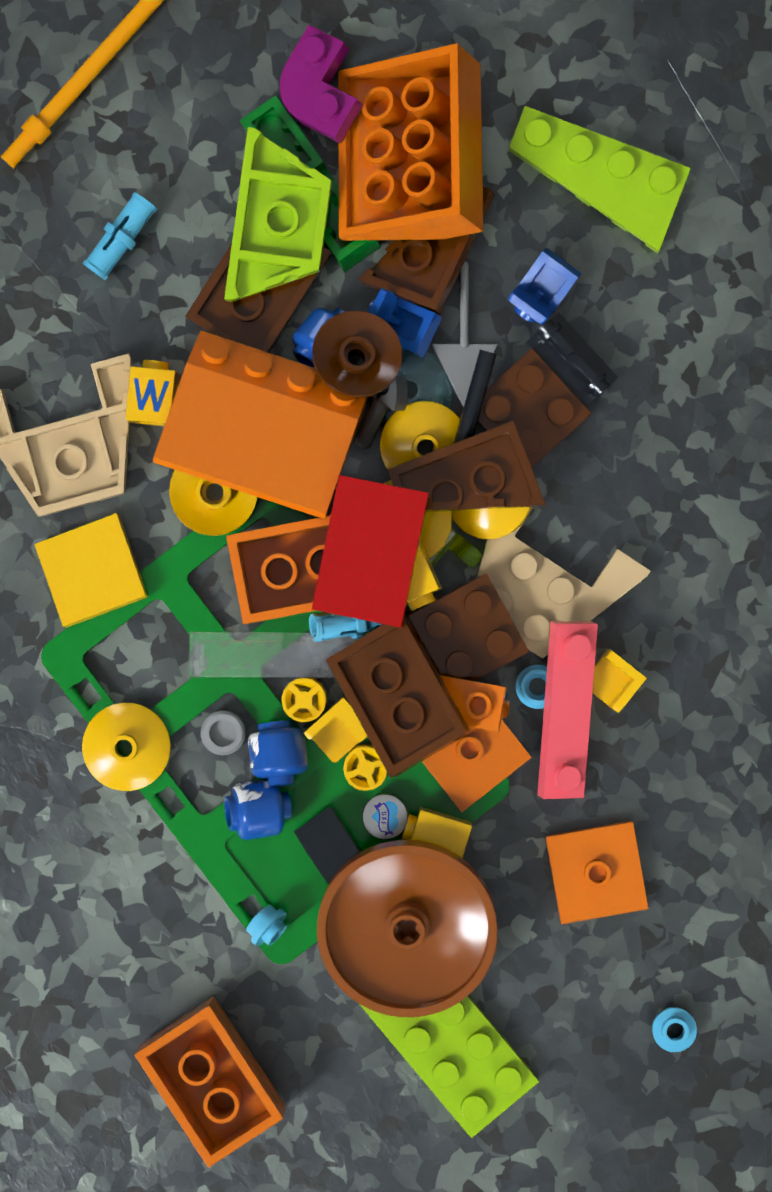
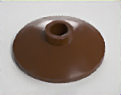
M346 311L331 317L318 330L313 343L312 359L317 374L328 387L346 396L368 397L383 391L394 381L402 363V347L394 329L382 318L365 311ZM351 354H357L361 356L363 363L358 366L353 365L348 361L347 357Z

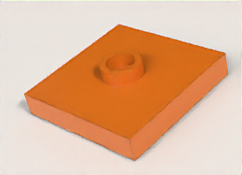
M502 719L499 732L469 727L471 733L422 761L461 812L465 811L532 758Z
M632 820L545 835L561 924L649 909Z

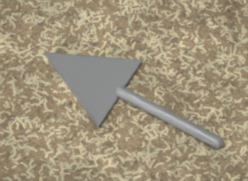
M467 261L464 262L460 270V344H431L462 407L465 404L479 350L493 353L497 344H469V264Z

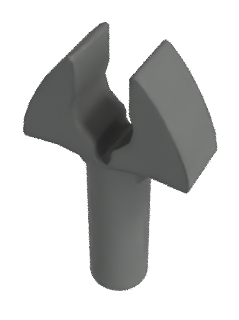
M396 376L390 384L388 392L384 389L370 396L371 403L354 439L356 445L361 448H369L387 409L391 408L393 411L405 410L407 404V381L405 376Z

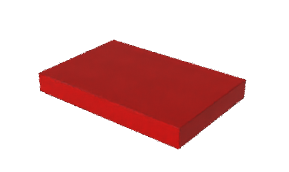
M339 475L312 610L402 628L429 493Z

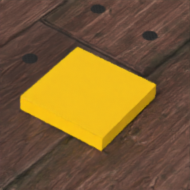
M117 513L34 544L62 626L65 628L148 597L122 520Z

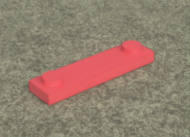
M550 621L537 795L542 799L584 798L598 624L592 621Z

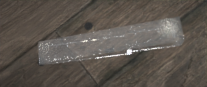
M192 631L190 632L189 677L335 678L326 659L358 639L348 636L314 642L310 632Z

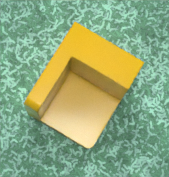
M606 649L595 663L593 694L619 713L647 678L615 652Z
M345 695L303 733L309 740L312 739L332 762H338L356 744L362 742L367 737Z

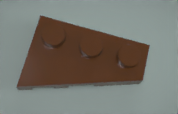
M484 186L483 220L495 196L492 189ZM477 233L439 240H393L385 249L387 253L372 269L368 268L358 280L364 286L377 291L384 288L403 300L440 315Z
M514 421L387 469L393 486L429 493L426 512L546 506Z

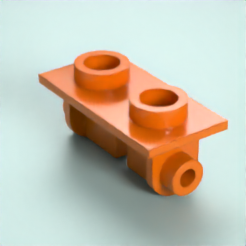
M440 675L469 727L499 732L501 718H507L510 709V701L505 700L507 687Z

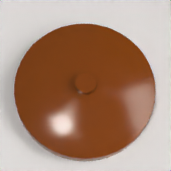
M389 841L358 853L348 860L331 879L322 897L318 913V948L325 968L331 978L346 995L357 1003L375 1012L389 1016H427L456 1005L474 991L489 970L496 950V910L492 896L483 879L468 862L457 854L439 845L423 841Z

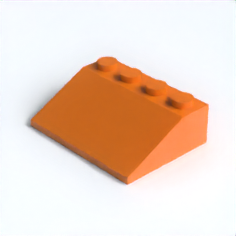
M456 43L338 71V89L357 98L363 105L342 142L338 143L339 238L343 241L439 240L483 232L481 64Z
M200 330L185 365L153 457V463L325 519L336 491L338 477L343 472L361 423L368 397H350L334 391L322 381L314 367Z

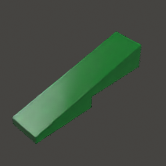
M276 95L239 120L246 132L248 127L257 129L264 137L282 149L285 148L298 157L301 162L310 168L316 169L332 181L324 244L332 252L333 257L344 273L381 248L378 240L343 241L339 238V185Z

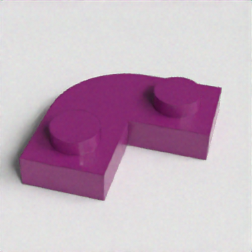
M308 25L283 68L280 78V95L287 110L300 123L341 143L363 106L357 98L329 85L349 48L343 41Z

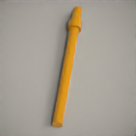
M140 0L36 117L32 114L20 127L23 132L0 156L10 167L14 169L36 143L41 146L52 133L50 130L51 126L164 0Z

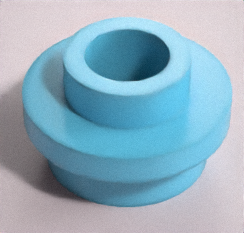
M540 664L530 665L523 669L516 679L515 689L517 696L523 704L530 708H544L545 691L539 695L532 694L529 690V684L534 678H541L546 684L547 666Z
M272 905L264 907L246 928V931L252 936L251 942L255 946H260L264 942L268 946L275 943L287 928L283 923L287 913L283 909L276 910Z
M669 1007L660 1011L654 1018L652 1034L656 1043L662 1049L669 1052H681L693 1044L697 1034V1026L689 1012L679 1007ZM673 1023H679L683 1027L682 1034L676 1038L667 1035V1029Z

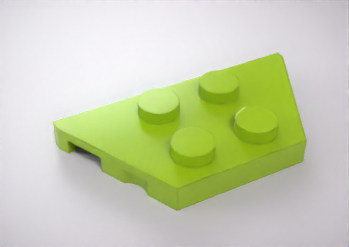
M252 127L247 129L224 297L226 301L230 302L320 272L332 181L316 169L310 168L285 148L282 149L264 137L260 131Z

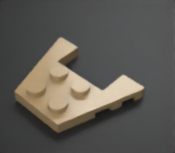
M129 353L91 364L102 404L101 410L15 433L4 390L0 389V458L38 517L126 494L130 422L126 421L125 418L130 366L133 367V360Z
M519 527L505 537L487 539L477 577L487 572L526 647L543 659L548 655L550 621H591L645 579L651 571L619 549H616L590 587L517 539L515 535L520 529Z

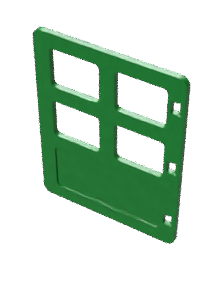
M258 497L252 515L237 530L219 536H208L192 531L140 571L148 594L147 598L66 628L44 646L41 653L44 667L89 724L97 713L116 703L85 664V654L154 600L159 599L167 605L207 658V665L203 670L151 709L164 722L169 736L173 735L226 693L235 694L257 724L293 721V727L300 728L297 722L286 714L280 700L260 675V668L309 630L310 614L321 613L322 611L266 620L243 639L234 640L191 586L188 577L193 570L228 544L226 535L244 532L260 519H266L272 526L309 520L306 514ZM85 678L88 679L102 698L92 708L74 686ZM305 736L308 769L304 773L294 776L295 784L279 786L281 792L289 793L292 817L285 819L283 831L280 834L252 840H243L237 835L236 831H229L225 819L224 802L210 813L203 814L199 812L166 768L154 782L139 789V791L245 929L253 918L240 902L252 894L262 908L272 905L276 910L283 909L287 913L283 922L287 928L281 937L270 946L265 942L259 946L272 962L287 964L317 942L318 913L322 897L328 886L294 833L296 829L328 807H332L336 810L357 846L364 851L381 843L401 840L404 832L403 829L399 835L390 839H380L368 832L363 822V812L367 802L372 797L383 793L397 796L402 800L407 809V819L409 814L417 816L419 808L422 806L473 823L505 798L509 790L508 778L506 777L465 811L461 812L423 762L397 777L390 778L387 773L383 783L373 790H358L348 783L344 775L343 767L348 753L338 762H332L312 739L309 740ZM367 736L362 742L356 744L353 748L362 744L372 745V743L370 742ZM120 740L117 743V751L122 756H129L132 752V745L128 740ZM255 777V778H254L253 780H251V781L262 780V779ZM168 786H170L185 806L175 816L157 795V793H160Z

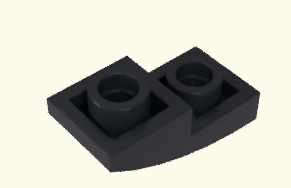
M328 807L294 831L327 884L330 883L333 876L348 860L363 851L362 848L357 846L336 810L332 807Z

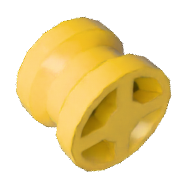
M299 677L290 682L284 689L282 695L283 709L295 721H313L326 708L327 692L322 683L315 678Z
M358 745L350 750L345 758L343 767L345 778L351 786L358 790H373L380 786L387 776V771L373 745Z

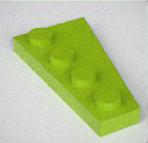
M527 106L523 109L508 150L553 182L559 183L575 194V197L589 207L592 206L604 214L622 230L630 232L643 241L648 248L657 254L660 251L691 169Z

